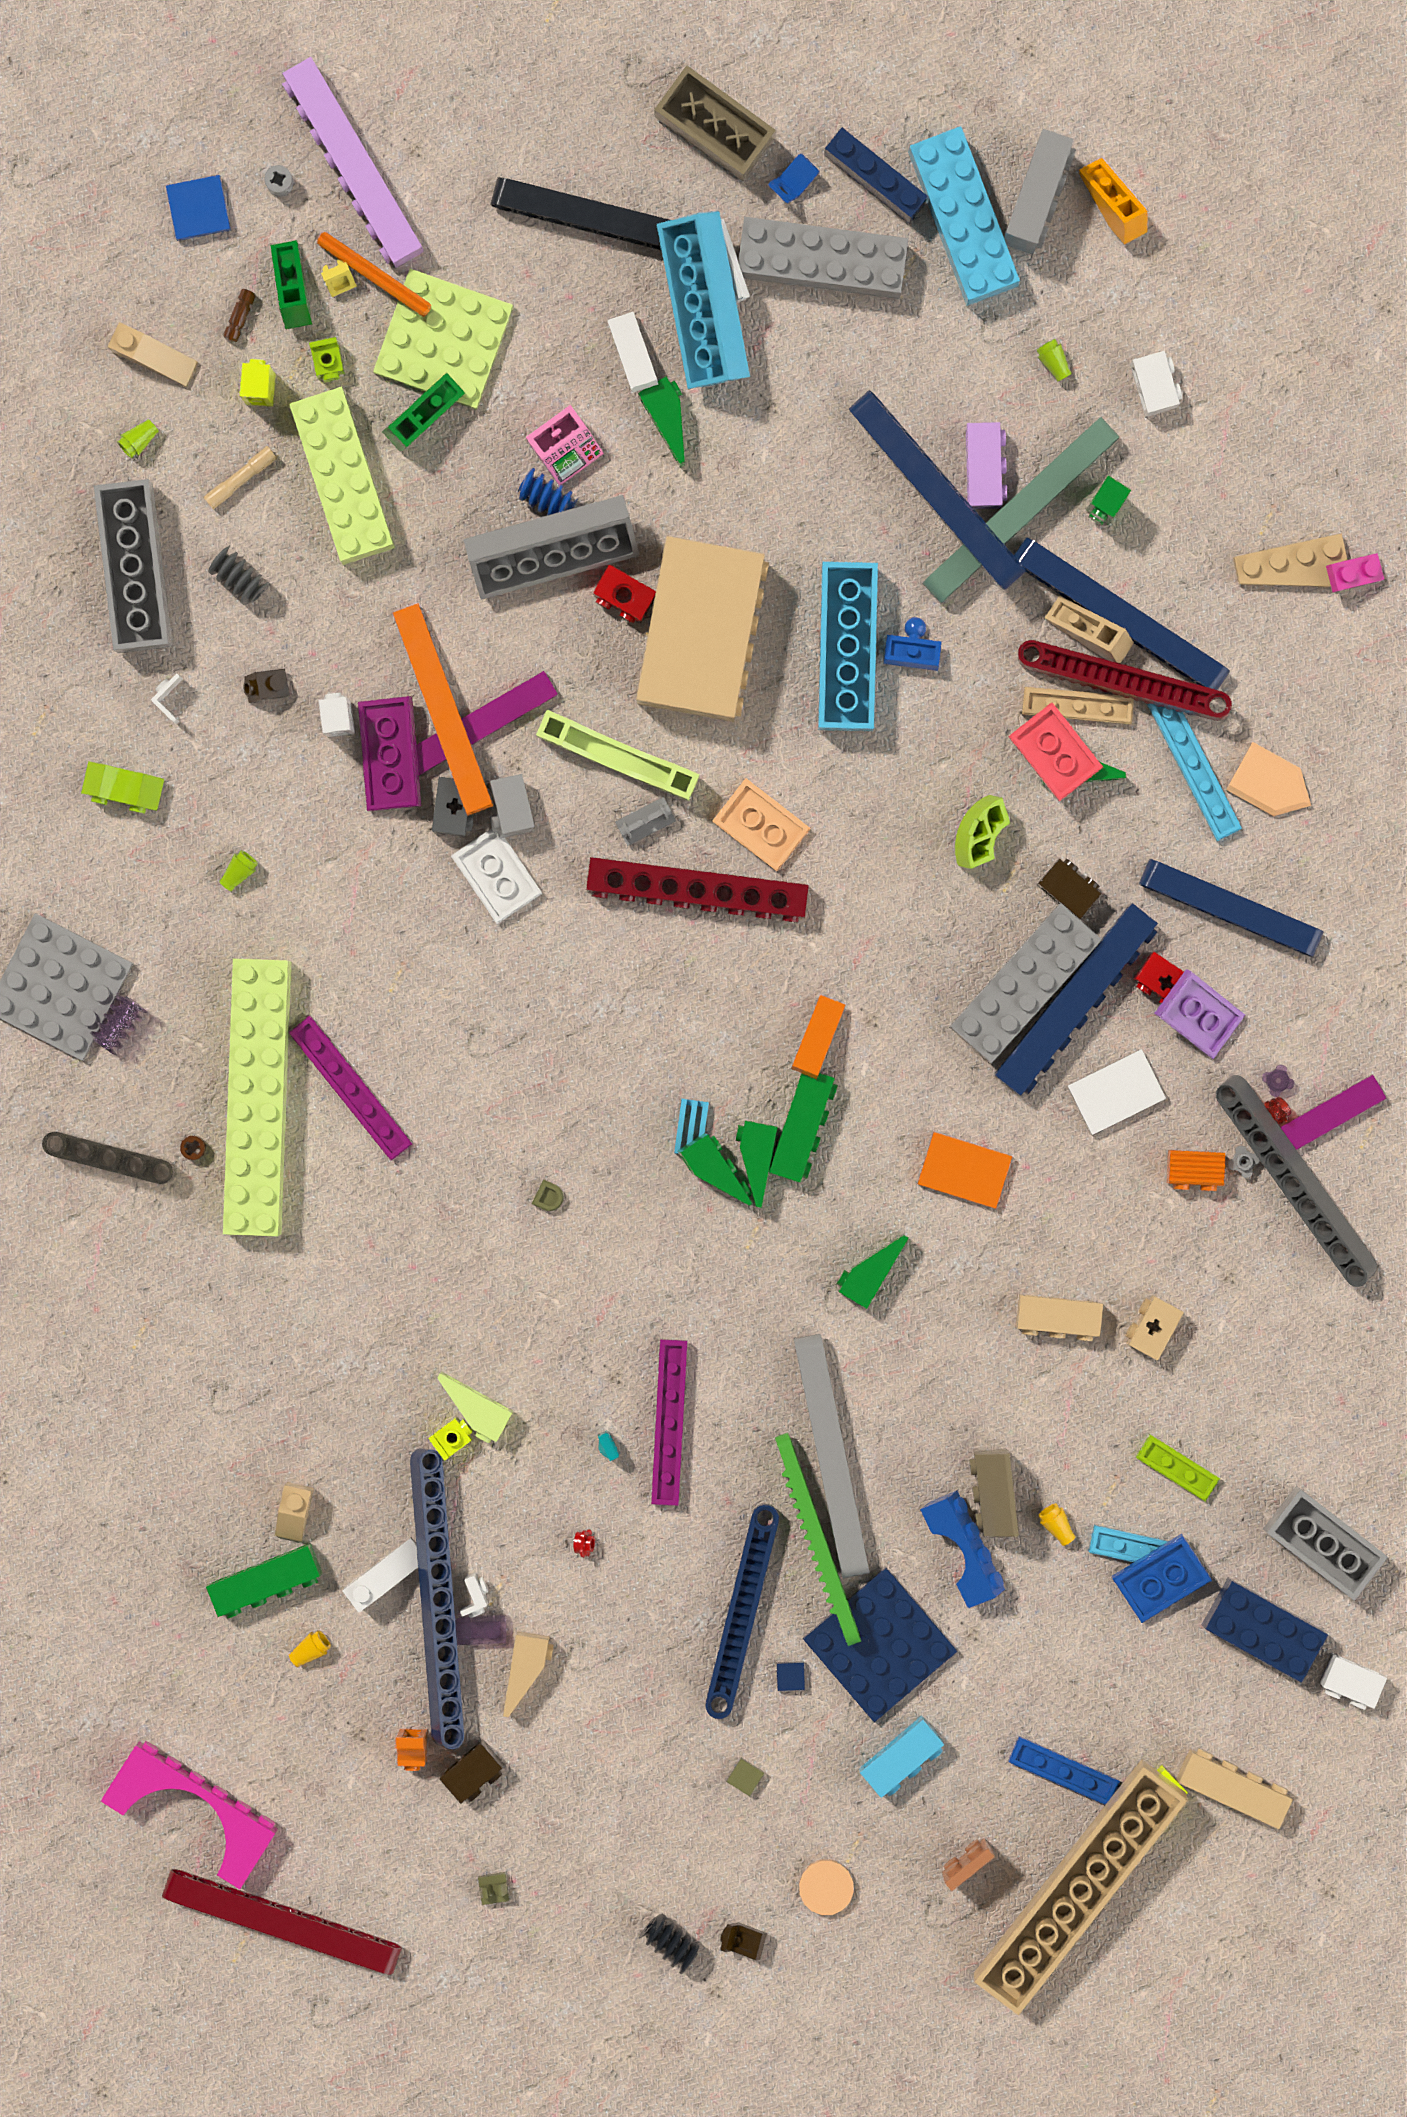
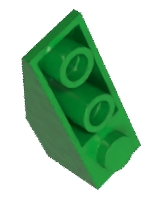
M704 1133L677 1151L692 1175L746 1205L752 1204L749 1199L752 1196L750 1189L744 1181L738 1182L734 1175L737 1173L735 1166L729 1158L724 1160L719 1152L723 1148L714 1135L709 1137L708 1134Z

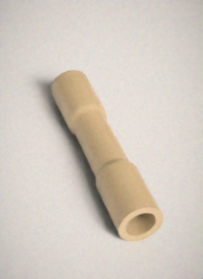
M268 446L264 447L246 465L226 481L217 485L203 498L214 510L228 499L235 490L274 462L277 457Z

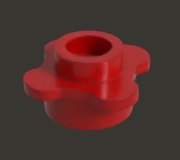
M591 1529L576 1532L573 1542L574 1553L580 1554L582 1558L585 1556L589 1557L595 1547V1537L592 1536Z

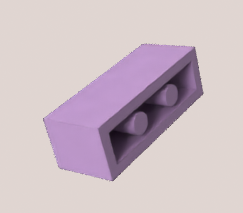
M1000 422L967 423L966 425L967 502L973 509H1001L1002 501H1007V485H1002V474H1006V457H1001V446H1006L1005 430H1000Z

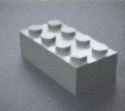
M1042 129L1004 237L1007 246L1032 255L1036 247L1042 248L1049 227L1044 226L1045 221L1051 222L1058 201L1053 200L1054 195L1060 197L1067 175L1062 174L1063 170L1069 171L1076 149L1072 148L1074 139Z
M1297 1486L1263 1528L1266 1533L1354 1601L1388 1558L1383 1552Z

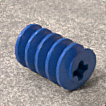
M531 468L518 489V492L520 491V501L523 502L529 498L528 505L530 507H534L539 503L538 512L543 513L548 509L547 516L573 509L579 499L578 497L574 501L571 500L573 493L571 490L567 494L562 495L563 485H560L555 490L552 489L553 479L544 484L545 474L543 473L534 478L535 468Z

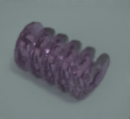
M117 995L116 999L120 1005L110 1004L109 1006L114 1014H103L107 1021L106 1024L97 1022L101 1032H90L96 1043L115 1056L117 1054L113 1047L123 1048L119 1038L125 1040L130 1038L126 1029L136 1030L132 1020L142 1021V1017L138 1012L148 1013L147 1009L128 996Z

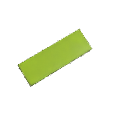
M1151 1434L1148 1435L1135 1456L1205 1502L1220 1480L1219 1477Z

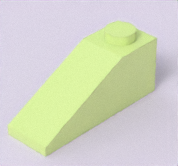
M441 1372L437 1379L470 1427L477 1431L475 1436L487 1443H490L491 1440L497 1442L513 1410Z

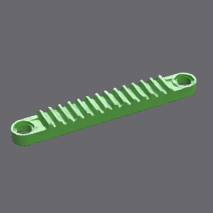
M787 1432L776 1436V1443L786 1469L782 1473V1477L789 1478V1481L785 1484L786 1487L793 1489L789 1497L796 1498L797 1500L793 1508L800 1509V1513L796 1517L797 1519L804 1520L800 1528L808 1531L804 1536V1540H811V1544L807 1548L808 1550L815 1551L811 1560L818 1561L819 1565L815 1568V1571L822 1572L823 1574L818 1580L819 1582L826 1583L822 1591L830 1594L826 1599L827 1603L833 1604L830 1613L837 1614L848 1646L861 1642V1637L790 1435Z

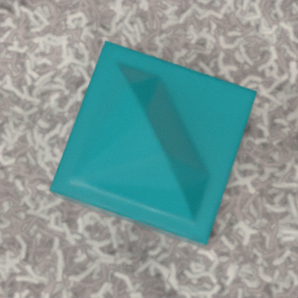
M606 1430L598 1434V1449L600 1453L608 1458L609 1461L618 1458L620 1452L610 1432Z

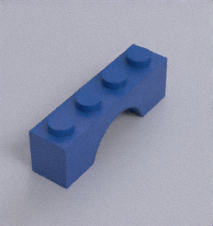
M957 1490L930 1501L920 1509L931 1533L952 1539L963 1552L965 1570L956 1585L967 1608L994 1599L1005 1590L1003 1578L996 1571L991 1561V1553L984 1546L979 1536L978 1526L972 1521L967 1511V1504L960 1497Z

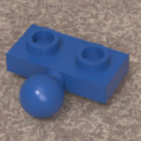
M913 617L905 623L904 629L908 637L887 634L883 664L938 671L942 642L920 639L926 632V624L921 618Z

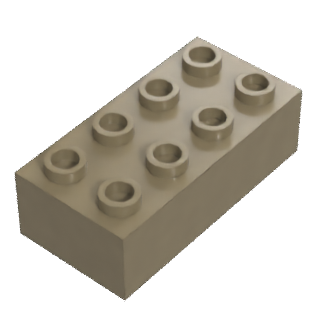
M688 65L685 66L654 109L655 118L741 181L745 180L776 137V130Z

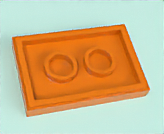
M933 1132L917 1184L996 1209L1013 1156Z

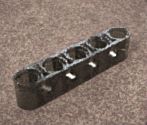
M62 1131L50 1132L42 1140L43 1150L50 1156L156 1184L171 1182L177 1173L175 1164L168 1159ZM54 1136L62 1139L63 1146L59 1151H54L50 1146V1141ZM80 1143H85L89 1147V1155L86 1158H81L77 1154V1147ZM107 1150L113 1151L116 1155V1161L113 1165H108L103 1160V1155ZM133 1157H138L142 1160L143 1167L139 1172H134L130 1168V1161ZM160 1164H165L169 1168V1175L166 1179H161L156 1174L157 1166Z

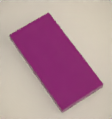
M412 696L358 702L367 811L422 806Z

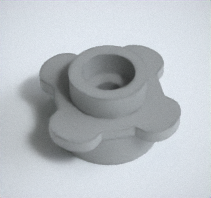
M1238 1146L1235 1149L1236 1153L1228 1161V1168L1240 1172L1244 1178H1249L1253 1174L1252 1170L1255 1164H1258L1260 1160L1255 1153L1252 1154L1247 1151L1245 1146ZM1245 1159L1246 1164H1242L1241 1161Z

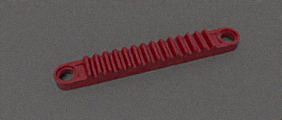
M1036 640L1025 641L1018 649V661L1023 668L1046 674L1051 678L1057 677L1062 681L1067 680L1073 684L1078 683L1081 686H1089L1092 689L1111 692L1113 695H1122L1124 698H1133L1135 701H1143L1146 704L1151 703L1157 707L1162 706L1168 710L1173 709L1179 713L1184 712L1190 716L1195 715L1213 721L1225 719L1232 708L1231 698L1226 693ZM1029 648L1036 649L1039 652V658L1034 662L1027 661L1023 656L1025 650ZM1215 699L1222 700L1226 705L1225 710L1220 713L1213 712L1210 708L1211 701Z

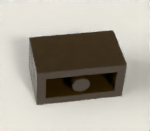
M1059 858L1036 885L1058 904L1062 903L1080 920L1100 897L1101 893L1097 890L1100 886L1087 876L1084 879L1076 873L1079 868L1066 858L1063 862Z
M482 1739L443 1772L439 1780L460 1804L465 1800L470 1803L481 1794L482 1791L479 1788L486 1782L491 1785L502 1776L500 1770L503 1769L504 1763Z

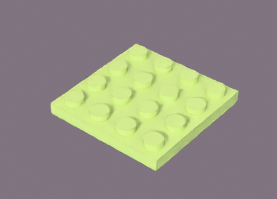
M409 269L404 286L428 301L432 306L431 310L423 317L398 300L373 373L422 391H427L445 373H448L465 392L456 403L477 410L514 306Z

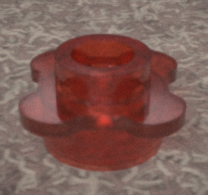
M1272 1098L1270 1102H1265V1107L1277 1123L1282 1124L1283 1121L1287 1122L1289 1120L1291 1108L1283 1098Z

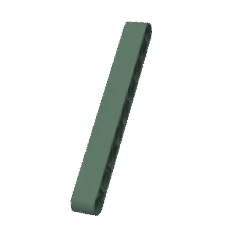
M1100 417L986 524L1005 545L1112 446L1120 436ZM963 544L922 584L942 603L982 565Z

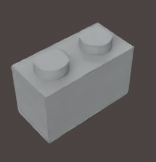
M522 774L490 780L486 787L493 804L491 807L493 816H490L493 832L498 833L499 839L530 833L535 826Z

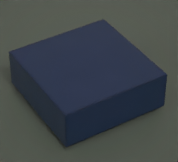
M804 1661L776 1662L777 1691L805 1690Z

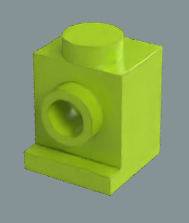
M333 337L309 342L317 378L323 379L324 382L340 379L339 375L345 374L337 338ZM326 355L332 357V361L329 364L322 362V358Z

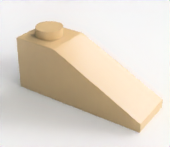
M121 322L118 323L108 345L112 353L187 387L198 364V361Z
M1061 596L1058 597L1045 616L1046 621L1109 661L1121 663L1134 644L1126 629Z
M517 1631L503 1717L511 1715L545 1667L546 1660L551 1661L554 1644H549L550 1636Z

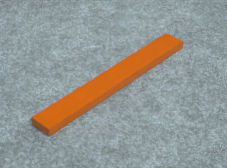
M417 603L393 612L467 816L492 807L490 795L419 604Z

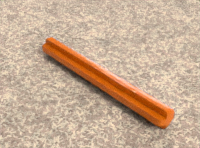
M322 232L318 237L317 244L344 263L346 262L349 267L419 315L425 317L431 310L432 306L428 301L327 232Z

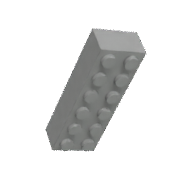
M744 217L738 262L744 279L900 299L908 238Z
M149 479L95 485L94 494L113 650L117 653L172 647L153 483Z
M623 495L463 539L481 600L640 556Z
M1062 903L1058 904L949 1025V1028L987 1062L992 1063L1102 939Z

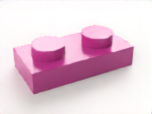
M1378 553L1326 566L1333 593L1384 580Z

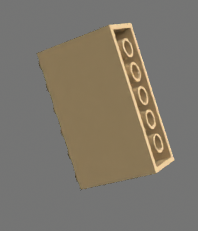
M666 537L636 701L638 705L730 722L735 721V716L741 717L744 698H740L739 694L740 689L746 690L749 671L744 670L745 662L751 663L754 644L749 643L750 635L756 636L759 616H754L755 608L761 609L764 589H760L759 586L760 581L766 582L769 562L764 561L765 554L676 537Z

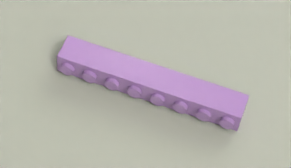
M309 57L283 72L282 74L286 81L282 85L289 98L296 97L300 104L296 107L299 115L304 122L309 120L314 129L310 130L313 139L317 145L323 144L327 150L324 157L330 168L337 167L341 174V177L337 179L344 192L351 191L355 200L351 203L359 217L364 214L369 224L365 227L373 240L378 238L383 247L379 251L387 264L392 262L394 267L398 268L423 253L424 250L313 59Z

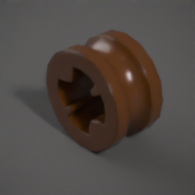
M188 1136L181 1142L180 1151L186 1159L197 1160L205 1154L206 1144L199 1136ZM197 1141L200 1144L197 1146V1148H200V1152H194L190 1155L187 1152L189 1148H186L188 1142L194 1143Z

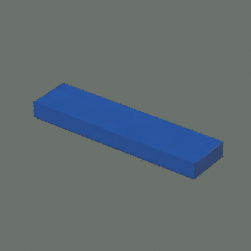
M1018 1736L1008 1759V1762L1104 1805L1115 1794L1120 1783L1119 1779L1021 1736Z

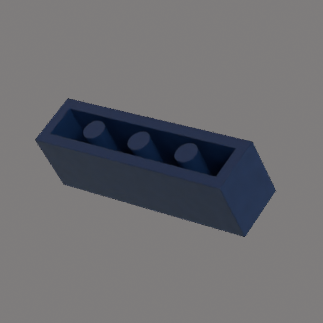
M843 127L825 147L824 156L908 224L911 223L927 203L928 196Z

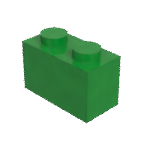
M1108 475L1086 509L1090 513L1088 517L1099 525H1103V523L1109 525L1130 494L1131 489Z

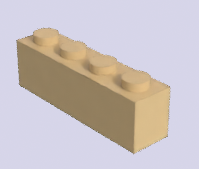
M1198 1748L1197 1752L1189 1749L1176 1777L1178 1783L1274 1828L1280 1829L1293 1801L1291 1796L1287 1794V1788L1273 1783L1271 1787L1262 1782L1264 1778L1250 1771L1245 1775L1237 1771V1765L1227 1760H1223L1222 1763L1212 1759L1213 1754L1201 1748Z

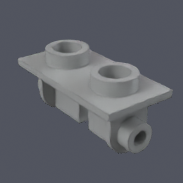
M664 797L615 821L627 846L676 822Z

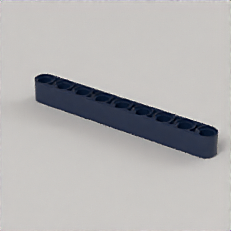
M868 390L849 408L853 416L1004 590H1007L1026 572L1022 564L871 390Z
M1026 537L1014 556L1025 568L1026 573L1067 600L1126 629L1135 645L1193 683L1219 690L1230 673V670L1034 540Z

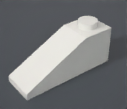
M412 1538L408 1539L345 1586L342 1591L358 1613L418 1568L416 1543Z

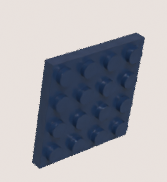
M887 1567L882 1569L847 1599L861 1637V1642L848 1646L837 1614L832 1613L803 1637L806 1644L874 1723L958 1652Z

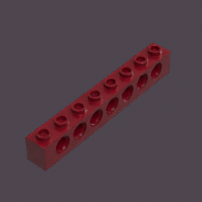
M590 857L586 890L592 892L591 897L608 899V894L619 895V900L635 902V897L646 898V904L662 906L663 901L674 902L673 907L689 909L690 904L701 905L700 910L707 912H717V907L728 909V914L744 916V911L755 912L756 918L771 919L772 914L783 916L782 921L795 923L799 922V918H805L809 889L808 884ZM615 872L623 876V884L618 888H612L608 885L609 875ZM640 876H646L651 881L650 888L646 891H639L635 888V881ZM669 879L676 881L678 884L677 892L672 895H667L662 890V884ZM701 883L705 887V894L701 898H694L690 895L689 888L692 884ZM722 886L729 887L733 893L732 898L727 902L720 901L716 896L717 890ZM748 890L757 891L760 895L759 902L755 905H748L744 901L745 892ZM781 893L786 896L787 904L784 908L777 909L772 905L771 898L774 894Z

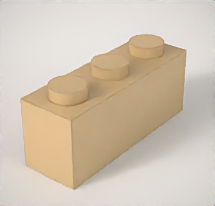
M1019 1294L1016 1328L1022 1329V1334L1037 1336L1038 1331L1049 1332V1337L1065 1338L1067 1333L1077 1334V1340L1093 1341V1336L1100 1337L1103 1303Z

